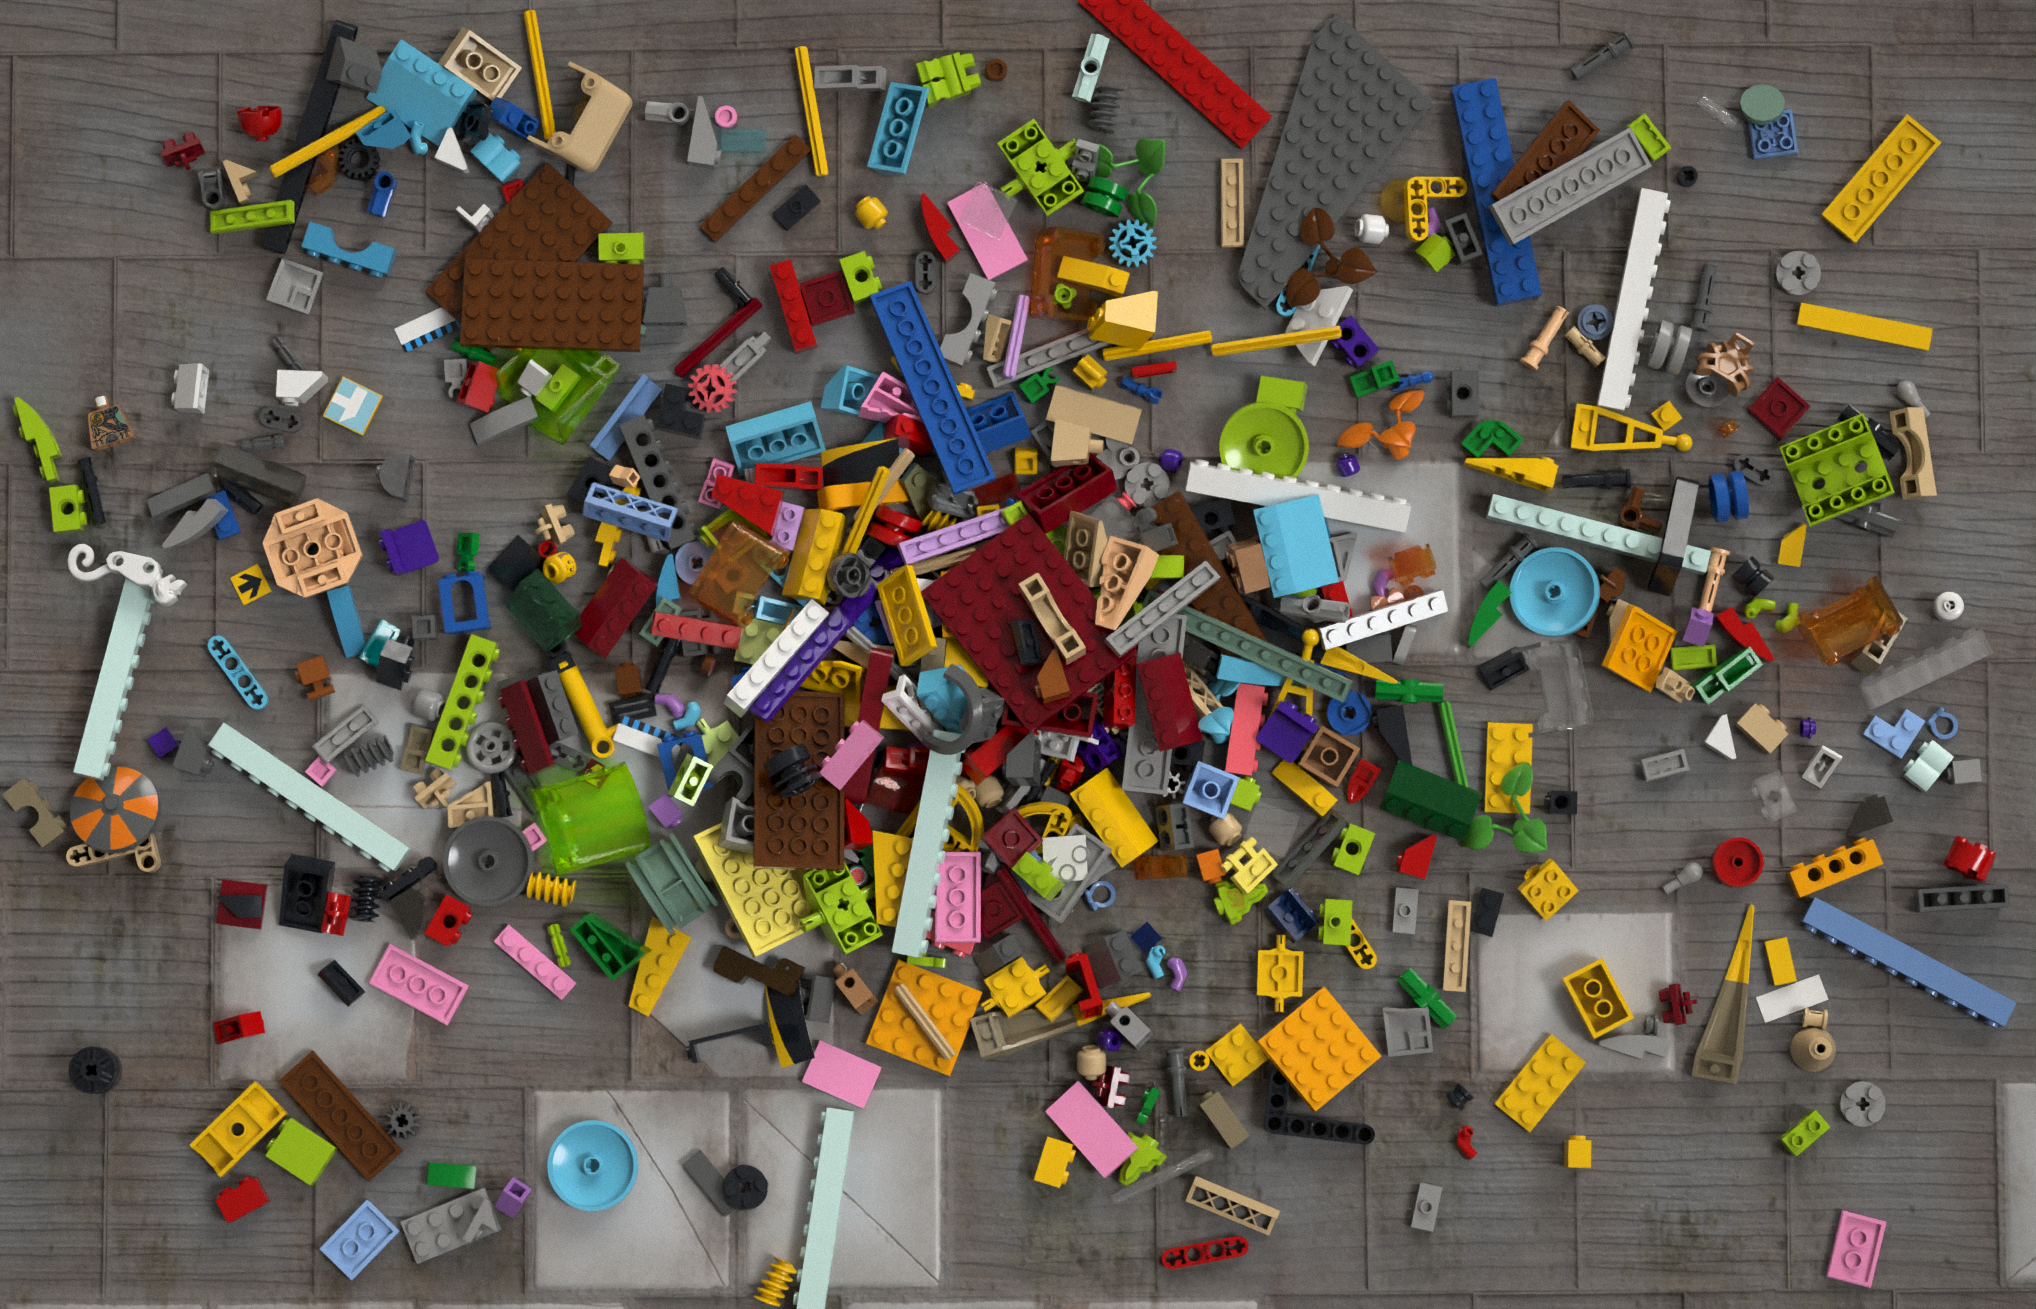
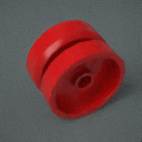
M879 504L873 515L875 518L885 522V524L870 523L866 534L879 539L878 541L898 548L897 545L899 543L914 538L904 533V531L918 533L923 521Z
M1742 837L1731 838L1719 844L1713 851L1710 861L1711 871L1716 880L1724 886L1731 888L1744 887L1755 882L1761 875L1764 866L1763 854L1759 847L1751 840ZM1735 859H1740L1741 861L1738 867L1734 864Z

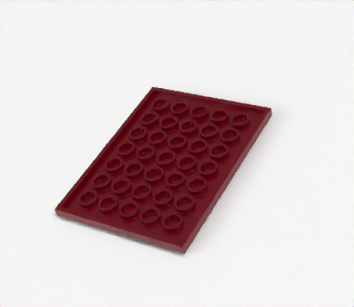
M1029 513L921 591L923 598L996 692L1005 700L1007 706L1029 734L1138 654V651L1133 647L1119 658L1104 642L1115 631L1095 624L1097 599ZM1036 573H1039L1050 590L1063 617L1074 628L1086 647V654L1068 665L1065 664L1059 654L1070 690V696L1045 704L1042 697L1037 698L1034 685L1038 684L1037 676L1051 651L1056 648L1019 591V583ZM1016 620H1033L1043 659L1042 664L1038 666H1021L1011 626L1012 622Z

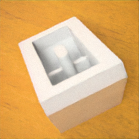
M449 128L435 155V159L437 162L464 174L470 173L455 132L452 128Z
M1726 714L1718 718L1703 744L1730 761L1736 759V754Z
M1823 745L1818 747L1802 778L1822 788L1843 756Z

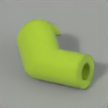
M1754 598L1745 605L1743 613L1747 618L1753 619L1761 610L1774 611L1776 601Z
M1787 603V616L1783 620H1777L1775 623V629L1778 632H1789L1797 625L1798 603Z

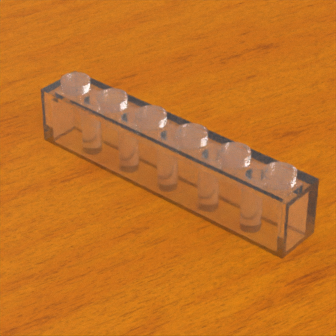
M1975 628L1969 629L1962 633L1963 638L1955 640L1952 637L1942 642L1943 647L1937 650L1933 646L1922 651L1923 656L1916 660L1914 656H1911L1901 661L1903 666L1895 669L1892 665L1881 670L1883 675L1877 678L1871 675L1862 679V685L1858 686L1857 689L1868 711L1993 654L1983 630L1975 631Z

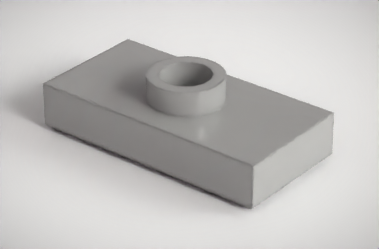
M1684 749L1640 760L1645 782L1690 771Z
M1396 887L1392 933L1415 934L1419 889Z
M1425 1183L1419 1184L1410 1227L1433 1232L1443 1187Z

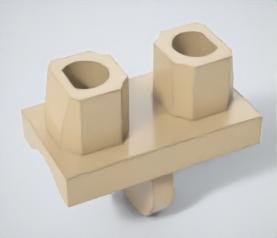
M552 504L544 506V509L540 511L543 518L537 520L540 527L534 530L535 534H543L545 541L552 539L556 547H560L573 537L575 532L570 524L563 527L560 526L558 520L567 516L563 505L552 507Z
M1665 667L1663 673L1657 677L1655 687L1678 703H1681L1683 699L1690 701L1695 693V688L1690 686L1691 683L1669 668Z
M436 768L429 775L434 781L427 787L421 781L413 786L416 794L414 798L424 809L431 804L433 807L440 803L445 807L449 805L446 801V798L452 794L449 790L457 785L447 773Z

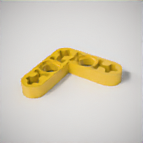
M1412 177L1408 179L1403 187L1407 238L1412 242H1420L1427 237L1429 231L1427 199L1459 198L1467 192L1466 181L1460 177ZM1432 182H1437L1440 185V192L1438 194L1432 192ZM1415 184V186L1419 187V190L1411 189V185ZM1455 184L1457 187H1460V190L1457 191V193L1456 189L1446 190L1447 187L1453 186ZM1414 196L1415 198L1420 197V199L1411 200ZM1412 204L1420 206V215L1417 216L1412 213ZM1419 219H1421V221L1418 222V223H1417V221L1412 222V220H1419ZM1417 228V230H1421V234L1418 235V237L1417 233H1413V229Z

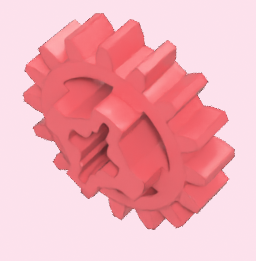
M709 364L704 365V370L702 368L696 369L698 375H691L694 383L688 384L690 388H693L689 396H695L692 403H700V410L707 407L708 413L713 412V410L720 412L721 406L724 409L728 408L729 404L727 401L733 402L735 400L731 394L737 393L736 389H732V385H735L737 382L730 380L733 374H726V367L719 369L718 364H713L712 368ZM707 374H709V376H707V380H705L704 382H701L702 379H703ZM710 385L716 388L714 392L710 389ZM724 394V397L716 403V401H718L719 396Z

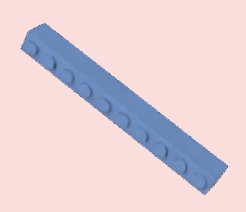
M1816 897L1811 899L1800 920L1801 923L1805 924L1803 928L1814 934L1818 931L1824 934L1823 939L1833 944L1839 942L1845 945L1844 950L1854 955L1858 952L1864 955V960L1875 966L1879 963L1885 966L1884 971L1896 976L1898 973L1904 976L1905 982L1915 987L1917 984L1925 987L1924 992L1934 997L1940 995L1946 998L1945 1003L1955 1008L1957 1005L1965 1008L1964 1012L1974 1018L1980 1016L1986 1019L1984 1023L1995 1029L1998 1026L2005 1027L2017 1002Z

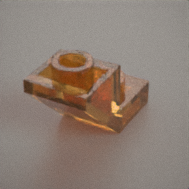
M337 146L325 150L321 153L322 156L318 158L328 173L326 175L320 174L313 180V184L310 185L317 196H320L337 183L340 167L338 156L341 154Z
M1187 855L1135 858L1136 880L1187 877Z

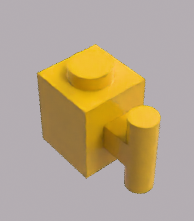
M1088 354L1073 369V374L1091 391L1095 388L1099 390L1107 382L1105 377L1108 372Z

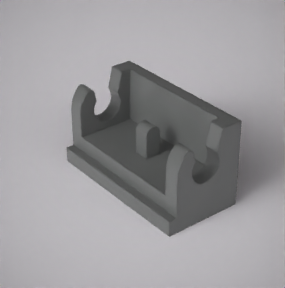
M934 480L926 499L932 510L967 519L974 518L975 513L972 507L973 504L978 505L975 491L967 490L953 495L949 484Z

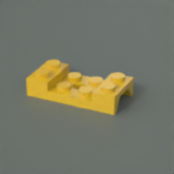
M255 1081L190 1146L214 1168L220 1177H224L288 1113ZM236 1123H241L244 1126V1133L241 1136L234 1135L232 1127Z

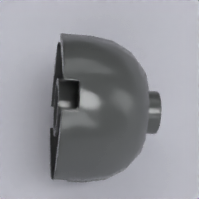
M841 554L835 557L828 566L826 574L828 585L839 596L847 598L860 597L870 587L872 576H869V568L871 566L867 559L860 554Z

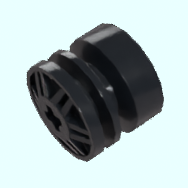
M805 743L795 745L763 764L770 779L781 777V780L774 785L776 790L786 787L779 793L781 800L802 794L823 778L820 772L810 775L817 768L816 764L804 765L811 758Z
M91 1046L81 1049L73 1056L68 1072L70 1081L78 1090L89 1094H103L117 1086L121 1080L123 1069L120 1059L113 1051L108 1048ZM90 1066H97V1075H90Z

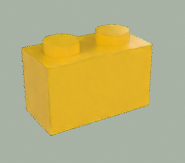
M1570 1135V1140H1564V1167L1591 1168V1140H1586V1136Z
M1047 1136L1034 1180L1060 1188L1061 1184L1066 1185L1069 1172L1065 1171L1067 1163L1073 1162L1076 1150L1072 1149L1073 1144Z

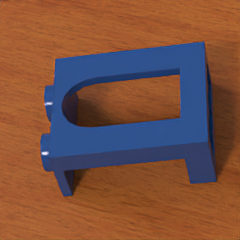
M479 571L465 572L466 576L457 577L456 574L444 575L443 579L438 580L444 628L447 635L492 629L485 591V576L479 574ZM469 582L474 591L477 619L455 622L451 594L452 587L455 583Z
M696 730L683 733V738L675 739L674 735L661 738L662 743L657 744L668 791L676 777L671 756L672 748L676 744L682 742L689 744L693 749L694 756L708 763L702 733L697 734ZM706 780L702 789L714 787V784Z

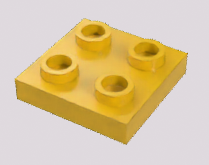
M1551 858L1541 866L1535 865L1531 867L1524 875L1525 881L1517 888L1545 921L1552 917L1579 891Z

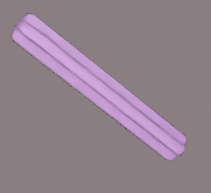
M1019 295L1017 297L1003 370V377L1006 379H1014L1016 375L1030 303L1029 296Z

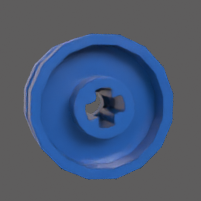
M1742 470L1729 472L1727 482L1722 473L1710 474L1708 477V490L1715 523L1728 521L1730 511L1735 520L1748 518V492Z

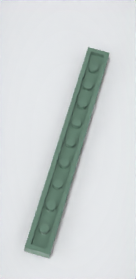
M1149 589L1142 604L1143 609L1162 594ZM1185 606L1177 613L1187 615L1185 631L1334 699L1345 702L1354 681L1189 606Z

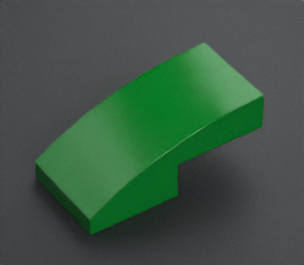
M1392 360L1349 377L1357 399L1400 381Z
M428 1162L426 1185L474 1189L476 1166Z

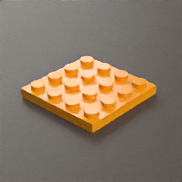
M898 959L866 1044L950 1076L971 1024L970 1019L974 1016L983 992ZM901 983L907 987L955 1051V1055L949 1060L942 1056L894 992V989Z
M1322 987L1256 1042L1313 1113L1381 1057L1379 1052L1325 987Z

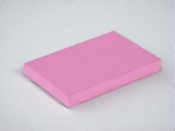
M820 1040L814 1052L815 1058L811 1059L802 1082L864 1109L882 1067Z
M1841 1210L1826 1277L1871 1288L1886 1221Z

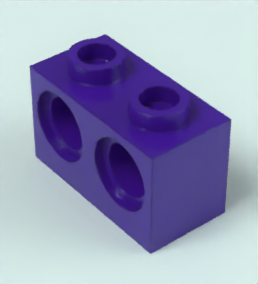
M1351 315L1338 325L1341 327V331L1347 330L1351 333V339L1347 341L1341 338L1329 340L1336 350L1341 349L1343 351L1345 361L1351 367L1355 366L1357 369L1379 352L1376 344ZM1362 347L1366 351V355L1359 358L1355 356L1354 349Z
M1095 717L1092 738L1099 740V744L1079 741L1077 751L1094 774L1122 754L1121 750Z

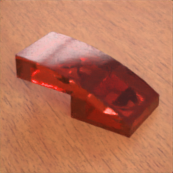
M1016 473L997 478L995 481L971 489L975 491V496L978 499V505L975 504L976 508L1016 497L1015 494L1021 491Z

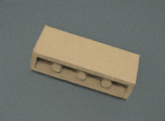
M1057 384L1046 420L1055 422V419L1085 426L1091 429V433L1132 444L1142 409Z

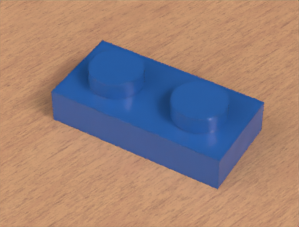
M225 490L204 499L205 501L207 499H216L229 510L214 526L220 541L241 533Z

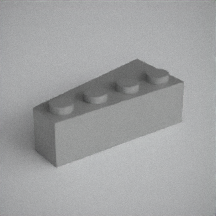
M734 797L725 803L718 843L719 847L753 855L752 806L748 807Z

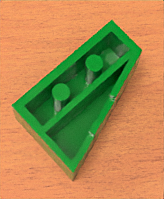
M594 912L584 916L569 929L612 982L622 977L652 951Z

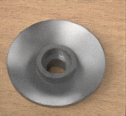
M1695 368L1686 379L1685 387L1689 398L1701 407H1717L1729 395L1726 379L1716 373L1700 376L1696 374ZM1702 387H1707L1709 392H1705Z

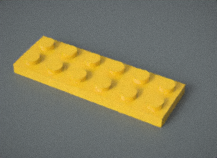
M1907 114L1820 216L1855 244L1941 142Z

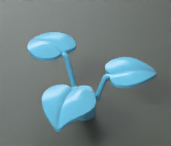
M1215 677L1209 683L1208 689L1219 701L1220 696L1232 694L1238 688L1240 682L1217 679ZM1230 707L1217 708L1212 713H1209V715L1203 717L1199 721L1198 727L1202 732L1209 733L1215 743H1223L1230 737V726L1234 718V711Z

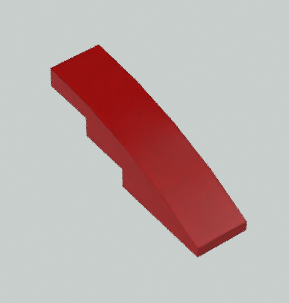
M887 746L884 749L883 770L926 774L930 749L911 746L909 749ZM965 750L964 753H961L960 762L966 759L964 755L968 751ZM962 769L960 775H967V773Z

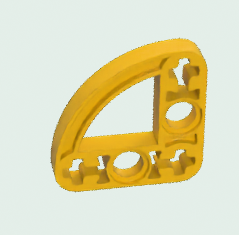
M958 784L957 796L952 799L951 806L955 807L957 802H959L965 809L971 823L972 839H968L947 825V829H950L949 835L953 837L954 842L951 844L944 842L943 850L946 852H964L968 848L969 852H979L980 848L977 844L980 843V837L984 834L982 815L972 796ZM958 842H960L961 844L956 849L955 846Z
M1034 802L1016 809L1023 818L1035 814L1051 815L1042 838L1048 837L1047 834L1050 831L1057 832L1059 837L1065 836L1072 819V812L1068 807L1054 802ZM1062 812L1065 814L1061 825L1058 826L1056 825L1059 818L1058 815ZM1041 842L1034 850L1037 851V855L1043 858V845Z

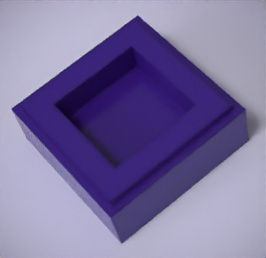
M167 727L147 739L160 759L179 747Z

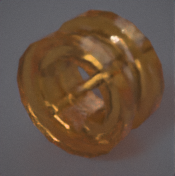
M1732 418L1721 426L1718 431L1723 432V438H1726L1740 428V425H1736L1735 419Z
M1412 585L1406 588L1403 596L1407 600L1410 590L1418 591L1420 595L1424 594L1421 587Z

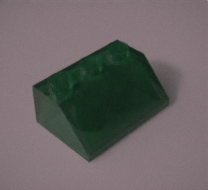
M539 569L519 583L505 605L546 652L582 627L579 613Z

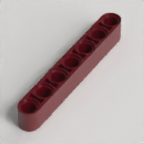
M872 647L858 722L860 723L864 720L879 732L884 703L881 700L883 694L887 692L894 651ZM876 748L846 783L844 799L860 804L866 803Z

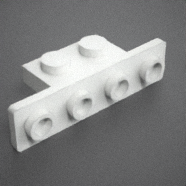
M1037 730L1039 733L1037 737L1041 741V754L1067 759L1071 762H1074L1079 741L1099 744V740L1092 737L1085 738Z

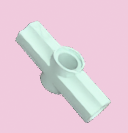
M1091 33L1072 94V98L1077 101L1091 102L1110 40L1103 35ZM1087 64H1094L1097 70L1093 73H1088L1085 70V66Z

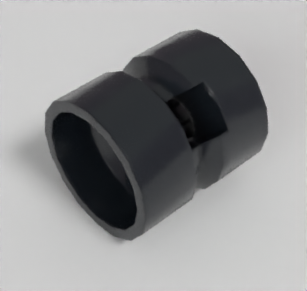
M1753 556L1732 575L1738 583L1746 584L1745 590L1753 598L1774 579L1766 569L1760 570V564Z

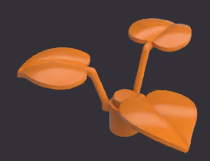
M1408 390L1392 398L1389 408L1391 411H1397V424L1394 427H1390V429L1385 430L1379 435L1376 431H1372L1373 426L1371 423L1355 424L1342 433L1337 441V448L1360 447L1367 443L1371 436H1374L1382 443L1384 448L1389 449L1394 460L1403 459L1409 454L1408 448L1411 447L1416 426L1411 421L1401 422V413H1408L1416 409L1423 400L1424 390Z

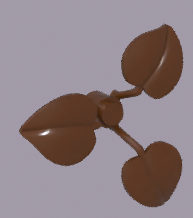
M1321 208L1312 209L1306 216L1300 227V236L1308 245L1313 246L1319 243L1320 247L1330 257V260L1327 261L1325 266L1326 273H1314L1311 275L1309 270L1300 269L1290 277L1286 288V298L1291 308L1308 305L1318 298L1321 286L1319 281L1315 279L1317 277L1330 278L1333 276L1344 284H1356L1377 273L1368 255L1359 248H1351L1345 251L1341 256V260L1337 259L1329 251L1323 241L1330 240L1333 237L1334 223L1330 215Z

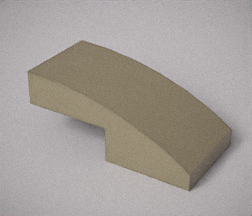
M417 724L411 725L407 746L403 753L401 770L423 774L426 764L425 759L434 733L433 728Z

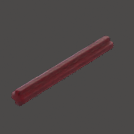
M756 297L752 298L674 367V372L680 378L685 376L762 307V303Z
M1006 867L1000 868L996 872L997 877L1053 961L1059 963L1066 958L1065 953L1011 872Z

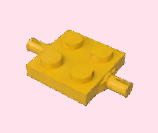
M1276 935L1275 949L1258 950L1257 996L1275 998L1274 1012H1279V1003L1280 1012H1284L1285 998L1302 997L1303 951L1285 949L1286 935H1282L1281 944V935Z
M1020 957L986 978L984 983L990 991L991 998L980 1004L984 1012L997 1005V1007L1003 1010L1007 1018L1010 1019L1045 997L1046 992L1041 986L1039 978L1050 972L1046 964L1034 971L1027 965L1023 957Z

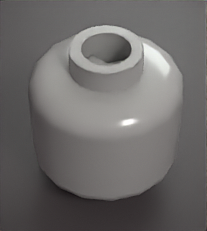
M428 689L421 690L411 700L413 713L417 717L428 721H435L441 718L446 705L441 694Z

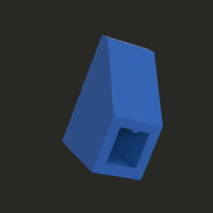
M496 96L490 105L493 108V115L490 120L529 141L527 137L529 135L533 137L541 123L510 101Z

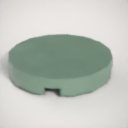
M1764 84L1755 85L1747 89L1743 93L1740 102V110L1746 120L1758 125H1767L1772 121L1776 122L1783 115L1785 108L1783 94L1778 89Z

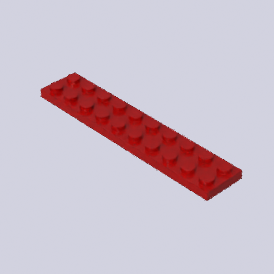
M1078 0L1079 5L1241 150L1272 118L1264 108L1143 0Z

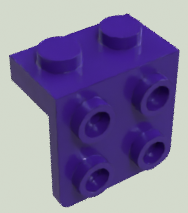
M421 520L393 531L390 529L381 531L382 538H379L382 550H387L389 559H386L390 572L394 571L397 576L439 561V556L426 521Z
M1287 700L1286 703L1281 701L1257 734L1256 740L1288 763H1292L1319 726L1315 724L1316 719L1307 713L1303 716L1297 712L1298 707Z

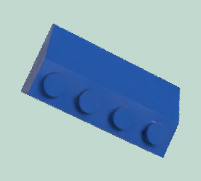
M1013 391L967 409L985 453L999 450L1007 445L1031 437L1025 416Z

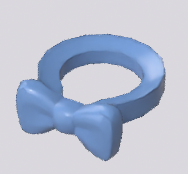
M1940 707L1925 724L1931 727L1932 733L1937 738L1949 739L1956 734L1958 722L1953 715L1943 712L1944 708ZM1938 716L1947 717L1952 721L1953 729L1949 734L1943 735L1937 731L1935 719Z
M1098 881L1089 890L1086 889L1083 895L1091 911L1094 912L1098 908H1105L1111 905L1115 900L1116 892L1114 887L1107 881ZM1098 886H1105L1110 891V899L1105 903L1094 902L1091 897Z

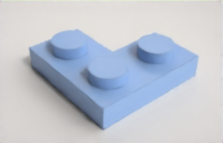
M1905 709L1893 727L1875 715L1862 735L1897 758L1902 759L1925 723V720Z

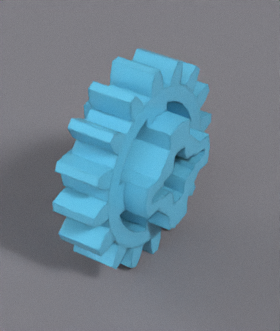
M1137 219L1135 224H1131L1130 220H1127L1126 226L1119 223L1120 230L1113 229L1112 233L1115 237H1109V242L1114 243V245L1109 246V251H1115L1112 258L1119 257L1118 264L1121 265L1123 262H1126L1127 268H1130L1131 264L1139 268V262L1146 265V258L1152 259L1154 256L1150 251H1156L1157 246L1152 245V243L1157 241L1156 237H1151L1153 229L1147 231V223L1140 226ZM1135 230L1140 231L1145 236H1139L1135 233ZM1126 232L1127 236L1125 239L1118 242L1119 237ZM1131 239L1138 243L1134 249H1132L1131 245H1127ZM1148 246L1145 253L1139 256L1141 248ZM1121 252H1127L1131 255V258L1124 256Z

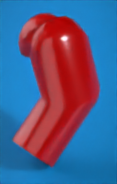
M1464 1126L1457 1133L1456 1145L1467 1159L1471 1160L1477 1155V1152L1470 1145L1473 1129L1470 1126Z

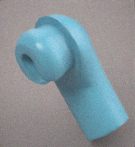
M414 121L410 132L412 136L409 139L415 154L425 155L428 151V146L426 143H421L424 124Z
M689 702L686 706L685 716L673 721L676 731L694 726L697 723L701 713L697 702Z
M1160 945L1153 946L1146 959V964L1154 979L1164 975L1159 964L1165 955V949Z

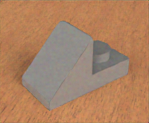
M487 1198L482 1202L463 1237L469 1243H473L474 1240L479 1241L485 1230L482 1228L483 1224L497 1232L500 1231L492 1202Z

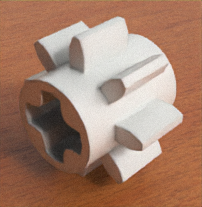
M1169 771V780L1172 779L1174 783H1178V786L1175 787V791H1171L1168 788L1167 795L1172 794V798L1175 799V793H1184L1180 789V785H1184L1186 782L1179 781L1180 773L1172 776Z

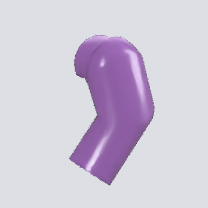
M1172 957L1167 962L1168 968L1172 969L1174 973V979L1170 988L1180 992L1187 977V970L1180 958Z

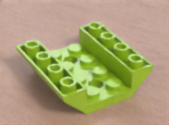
M1864 413L1779 447L1786 466L1791 473L1810 527L1895 493ZM1859 463H1866L1867 469L1864 472H1856L1855 469ZM1817 480H1824L1825 486L1822 489H1814L1813 486Z

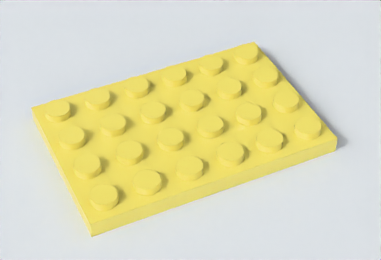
M722 823L693 836L691 839L752 957L755 958L804 934L801 928L809 923L799 926V920L813 914L806 900L802 877L803 874L807 873V870L753 868L752 854L718 846Z

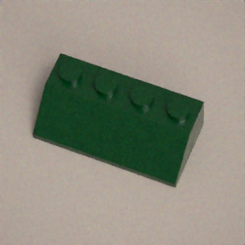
M1398 760L1379 809L1463 842L1472 823L1482 793Z

